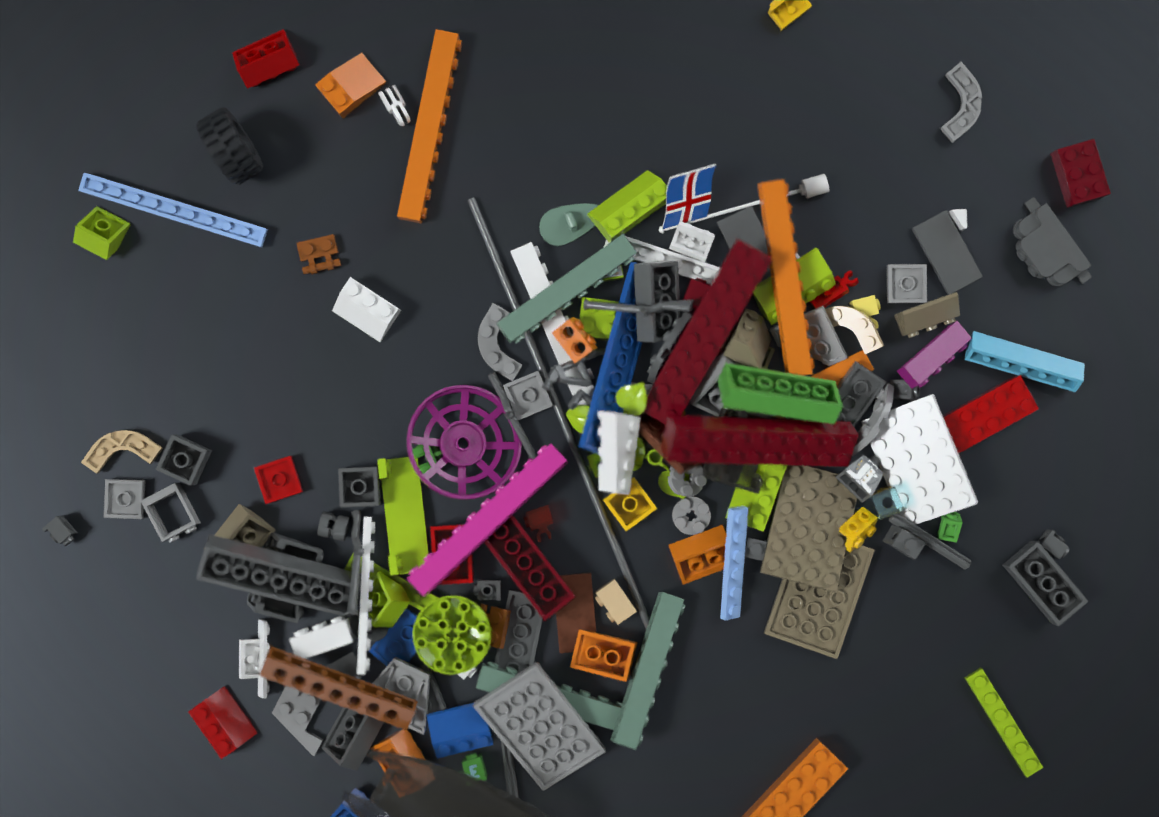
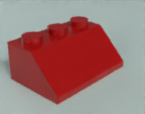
M284 29L232 52L237 71L247 89L256 87L263 81L274 79L279 74L285 71H292L299 66L297 56Z
M226 686L188 711L221 759L258 733Z

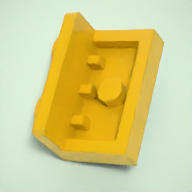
M774 0L769 5L768 14L782 31L808 11L812 4L809 0Z
M861 507L839 528V532L847 537L845 547L849 553L855 548L859 549L867 537H872L876 532L875 526L878 517L865 507Z

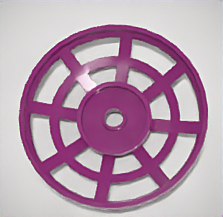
M455 385L434 392L418 406L407 430V453L415 473L430 489L453 499H477L495 492L512 476L520 459L522 443L510 420L508 421L513 431L514 442H503L501 431L495 422L498 416L505 413L500 398L480 387ZM461 392L460 404L451 405L438 411L432 403L444 395ZM469 393L485 397L493 402L497 408L488 414L479 407L468 405ZM426 408L433 417L426 426L424 436H412L415 423L421 412ZM460 410L459 421L449 424L443 417V415L449 412ZM468 411L477 413L484 420L478 425L467 421ZM436 422L444 429L440 439L429 438L431 429ZM489 425L495 433L496 442L486 441L483 430ZM465 439L468 442V447L465 449L460 448L458 440ZM412 444L423 445L425 457L431 466L424 474L420 471L415 461ZM429 446L440 447L443 457L436 463L430 454ZM486 449L496 450L495 457L490 466L481 459ZM502 450H514L511 464L505 475L501 478L493 470L500 461ZM448 462L458 466V477L447 474L441 468ZM476 464L483 471L476 476L466 478V467ZM437 473L446 480L458 483V494L442 490L431 483L429 479ZM486 476L496 483L482 492L466 494V483L479 481Z

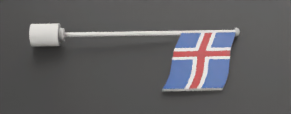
M716 164L670 177L668 181L666 213L663 226L659 227V232L664 233L663 231L677 228L680 221L691 224L758 205L760 200L707 215L711 202L712 177ZM821 174L803 179L799 189L789 191V195L801 192L802 196L805 195L806 198L828 193L829 184L826 175Z

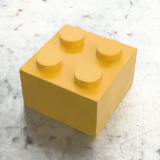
M634 477L631 479L629 495L611 493L603 499L625 531L657 509Z

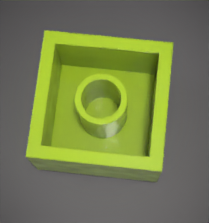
M582 297L580 321L584 325V331L594 339L608 341L616 311L584 310V300L619 304V302Z

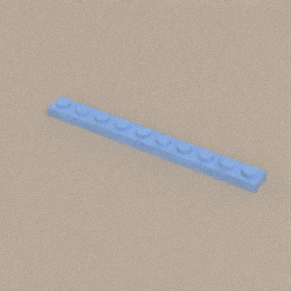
M88 173L83 174L78 190L261 248L268 229Z

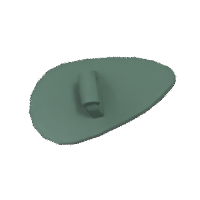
M588 203L573 204L549 210L540 220L541 236L547 243L554 246L566 245L578 239L595 227L587 213L598 205Z

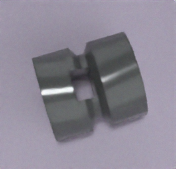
M323 511L318 525V536L327 538L333 536L335 540L345 541L349 531L350 517L342 515L335 517L334 513Z

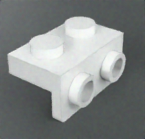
M680 221L669 249L705 262L715 234Z

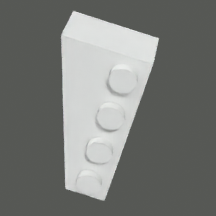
M598 411V418H601V427H598V435L601 436V447H598V455L602 458V463L599 465V490L629 495L637 448V437L640 428V417Z

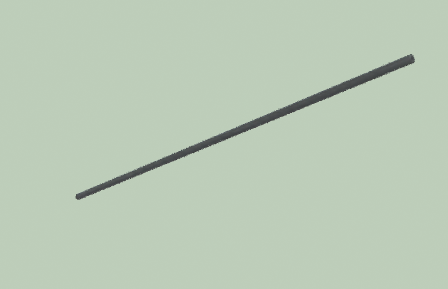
M471 198L468 200V203L512 309L515 311L520 307L477 202L475 198ZM529 330L524 334L525 340L545 384L548 373ZM551 385L547 393L644 626L647 629L650 620L557 394L553 385Z

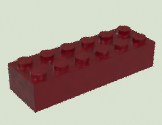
M513 515L484 541L544 621L550 619L576 598Z

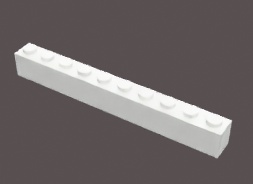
M532 242L510 251L530 298H533L553 284V281H548L546 274L549 272L545 263L541 264L538 257L541 256L537 245L533 247ZM562 308L555 312L557 315L549 321L544 319L541 324L558 363L564 364L571 361V358L552 334L554 330L569 319L568 316H563ZM567 327L568 335L573 336V334H571L569 328ZM577 366L565 371V375L568 377L582 379ZM587 369L591 380L595 379L591 369ZM568 384L572 395L576 394L578 390H583L590 397H593L594 385L582 387ZM583 399L578 404L590 406V404H588Z

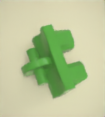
M418 445L412 449L415 459L425 455L423 445ZM429 446L430 454L436 463L435 457L439 461L442 458V452L439 451L437 446H432L433 453ZM428 461L419 465V469L423 474L431 468Z

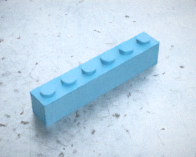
M975 331L971 335L972 339L967 342L968 347L965 353V360L1073 392H1076L1084 381L1085 363Z

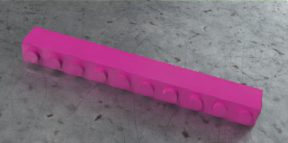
M552 444L549 446L544 445L537 452L539 455L534 460L532 458L523 465L525 468L520 473L517 471L509 478L511 482L506 486H500L495 491L496 496L491 500L488 498L481 505L482 509L478 513L473 512L466 519L468 522L463 527L459 525L452 532L453 536L449 540L444 539L438 545L439 549L434 554L432 552L423 559L424 563L420 567L416 566L409 572L410 577L407 579L424 597L434 590L568 463Z

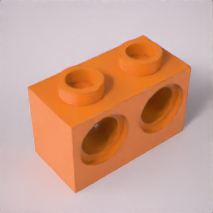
M572 317L554 330L552 334L574 364H576L594 351L597 346L595 345V339L584 331L583 323L579 319ZM568 326L573 329V336L568 335ZM579 342L585 345L584 352L578 348Z

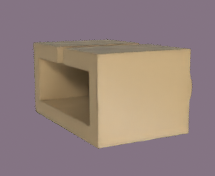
M615 578L596 591L597 596L595 599L601 607L603 605L608 610L606 615L612 623L616 621L617 624H620L637 612Z

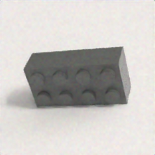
M678 261L634 264L636 305L652 306L659 302L680 301ZM663 309L648 314L644 318L640 317V313H636L637 341H663L668 330L672 331L674 328L673 323L678 316L680 317V311Z
M1031 540L1003 564L1004 568L1053 625L1060 626L1088 602L1037 541Z

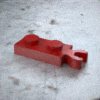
M851 270L847 271L842 279L837 275L834 277L836 285L818 295L809 303L814 309L821 306L827 307L849 293L848 287L856 286L859 283L858 278L849 280L853 276Z

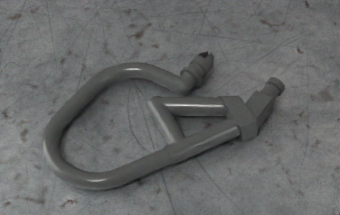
M606 348L592 351L576 364L571 360L552 367L542 388L549 391L550 386L555 381L582 387L593 385L584 363L597 356L604 355ZM577 366L582 379L568 377L565 375V371ZM578 390L569 402V409H576L582 399L591 404L592 397L583 390Z

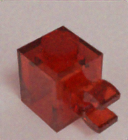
M548 504L525 512L526 516L523 518L526 527H531L532 531L539 528L537 540L539 542L542 541L540 537L542 533H546L550 539L551 532L548 530L547 525L553 524L554 521Z

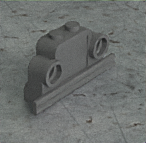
M1035 197L1024 203L1030 214L1014 224L1013 233L1020 239L1016 243L1017 256L1020 260L1026 262L1030 274L1039 279L1047 277L1048 282L1053 286H1062L1076 276L1082 284L1092 278L1087 270L1092 265L1048 204L1045 203L1041 206Z

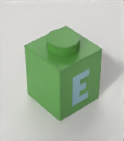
M473 752L466 754V758L462 760V766L467 785L486 780L487 772L482 753L477 754Z

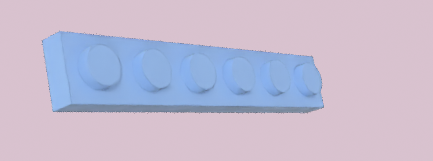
M745 506L728 508L720 618L725 621L740 617L748 507Z

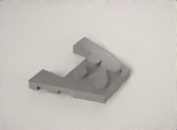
M395 657L372 684L417 700L416 710L408 728L424 735L427 729L431 673Z
M285 687L272 714L311 755L315 756L324 739L306 729L322 699L311 694H305L292 687Z

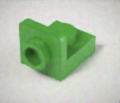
M954 511L941 516V523L937 533L939 540L957 542L963 523L959 513Z

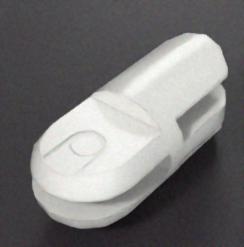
M394 84L392 85V90L398 101L395 99L390 88H386L385 92L391 105L382 91L378 94L390 114L393 113L398 124L405 126L401 115L407 124L410 122V117L405 109L406 104Z

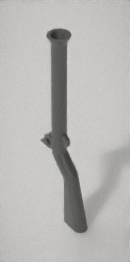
M585 299L583 308L584 310L597 309L640 313V317L644 318L648 314L663 309L691 312L694 301L659 302L652 306H645L644 304L628 305L594 302Z
M496 371L488 374V377L502 402L505 411L504 416L510 420L530 459L534 460L537 454L511 408L509 399Z
M359 510L351 512V539L354 546L349 607L346 613L349 615H358L356 607L361 556L364 554V548H362L359 539L362 513Z

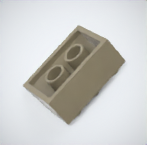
M957 292L895 314L894 316L901 335H908V338L919 335V330L926 328V331L938 328V323L944 322V325L955 322V317L960 316Z
M745 308L723 355L744 366L760 369L772 340L763 317L757 312Z
M238 504L216 532L215 536L262 548L270 533L274 532L275 529L256 513Z

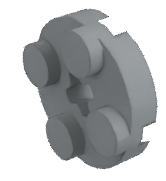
M701 465L685 472L689 474V481H684V473L680 475L670 466L669 470L671 471L670 476H668V483L671 490L677 495L684 497L694 496L702 490L707 482Z
M691 496L681 499L675 504L672 511V519L675 526L682 533L695 535L707 528L710 523L711 513L708 505L702 499ZM691 510H694V514L697 515L696 519L693 518L692 521H689V517L686 516V513H690Z

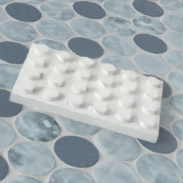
M934 394L890 410L887 419H883L878 426L880 431L870 442L875 457L880 460L879 467L883 472L887 486H894L889 488L896 508L903 509L898 512L899 515L914 524H918L977 504V498ZM870 418L861 421L862 425H865Z

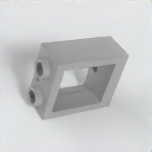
M180 482L174 483L141 500L162 542L169 541L171 543L180 538L179 534L183 532L188 534L196 530V525L201 523ZM177 493L191 522L168 533L154 504Z

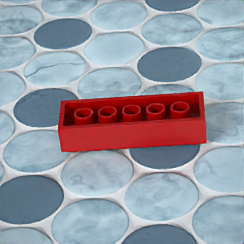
M1017 375L944 414L943 418L959 454L1039 408L1022 377Z

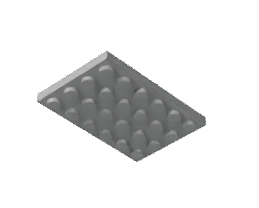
M537 662L474 702L473 707L543 791L606 752V747Z

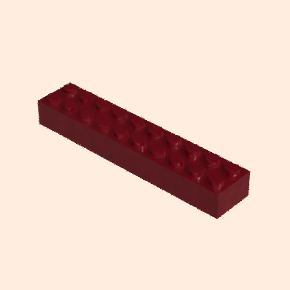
M737 237L649 389L646 408L643 412L664 424H667L669 415L681 416L772 260L771 256Z
M669 415L660 449L667 462L848 467L859 434L851 422L836 421L835 424L811 420Z

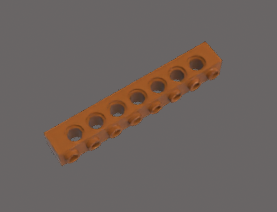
M272 646L268 651L259 676L281 683L286 687H292L305 694H311L322 700L330 701L341 707L349 708L360 714L368 715L405 730L409 727L418 702L417 700Z

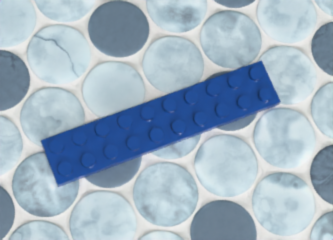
M630 262L619 304L636 305L634 264H637L636 262ZM616 311L579 447L597 455L598 447H601V436L598 435V427H601V418H598V411L623 414L624 408L617 404L616 393L621 387L631 385L642 342L637 341L636 313Z

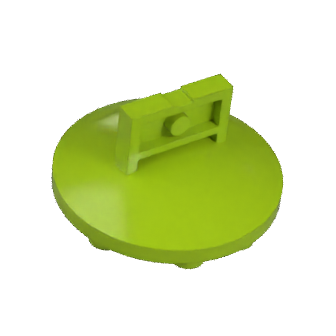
M456 595L443 596L431 601L419 613L413 628V643L420 659L431 669L443 674H460L473 669L487 654L491 643V626L485 612L472 600Z

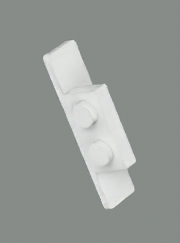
M258 619V638L239 639V678H258V696L261 698H267V693L270 690L267 679L259 676L270 649L269 643H267L270 626L264 619Z

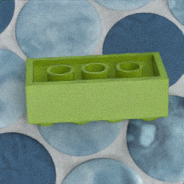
M647 170L591 210L587 215L606 240L611 243L666 204L667 185L661 178Z
M817 248L796 260L800 264L798 277L799 281L801 280L803 284L801 298L805 301V304L836 285L833 273ZM770 276L756 286L753 295L760 312L773 325L778 320Z
M743 465L729 508L738 506L748 507L747 526L764 532L787 465Z

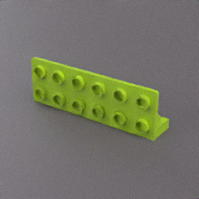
M409 457L388 460L385 458L377 459L379 478L382 481L389 543L390 576L407 574L414 567H420L424 563L423 559L429 554L421 481L415 473ZM417 458V459H415V461H416V463H417V465H418V467H419L418 458Z

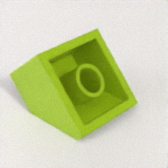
M96 206L75 226L73 243L107 260L117 251L130 227V223Z
M377 572L372 579L373 591L368 593V599H372V611H368V617L371 619L373 627L392 628L409 605L410 600L404 587L382 572Z

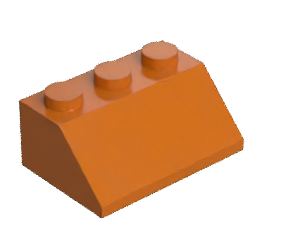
M723 525L668 545L683 585L724 570L726 532Z
M401 729L370 748L399 797L421 789L436 777L408 730Z

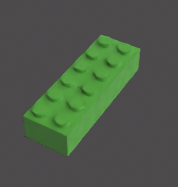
M728 363L724 364L718 379L722 405L731 409L835 424L843 407L836 381Z

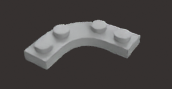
M962 62L945 75L961 96L959 112L940 128L952 143L974 125L981 112L982 93L980 86Z
M493 303L479 327V350L485 362L493 370L514 381L523 365L500 350L497 337L500 331L497 323L510 313Z
M887 383L876 396L870 419L858 431L859 436L852 457L875 438L880 431L878 426L881 421L887 419L893 402L894 386Z

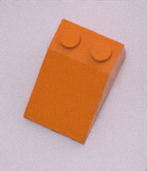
M360 53L328 73L315 86L339 115L345 118L387 82L363 53Z
M579 629L570 667L627 682L630 678L638 642Z

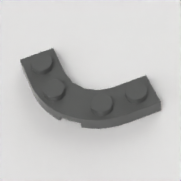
M685 312L682 317L678 316L673 323L674 328L672 331L668 330L664 335L663 341L665 342L659 353H655L652 357L651 365L647 371L649 373L647 381L653 384L692 317L689 313Z

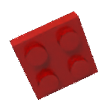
M292 456L254 467L265 504L303 492Z

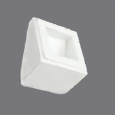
M953 209L948 212L959 231L967 228L966 209Z

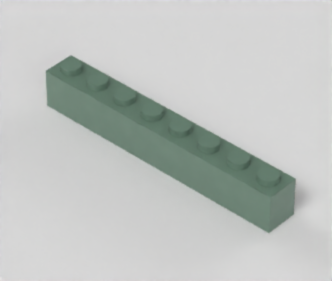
M622 234L497 323L498 328L510 344L513 341L517 344L525 338L524 334L529 330L534 332L541 327L539 323L544 319L547 321L551 320L557 315L555 313L560 308L565 310L572 305L571 300L576 297L580 299L588 293L587 289L592 285L596 288L604 282L602 278L607 275L611 277L619 271L618 267L623 263L627 266L630 262L634 261L633 256L637 252L625 235Z
M658 592L610 741L633 749L640 746L643 738L641 734L642 729L646 727L649 720L647 713L649 708L653 707L655 701L653 695L655 689L657 690L661 683L659 676L666 667L667 660L665 658L667 652H670L673 646L671 639L673 633L676 634L679 623L677 621L685 608V604H683L684 599L664 592Z
M490 661L487 664L483 663L476 682V688L491 692L518 675L517 670L506 667L505 670L499 668V664ZM556 685L585 722L614 730L623 702L616 701V703L609 701V698L598 695L597 698L590 696L591 693L585 690L577 692L572 690L573 687L569 685Z

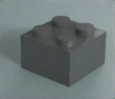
M171 435L156 470L190 486L197 485L212 450L182 436Z
M378 467L338 469L340 507L382 505L381 479L379 478Z

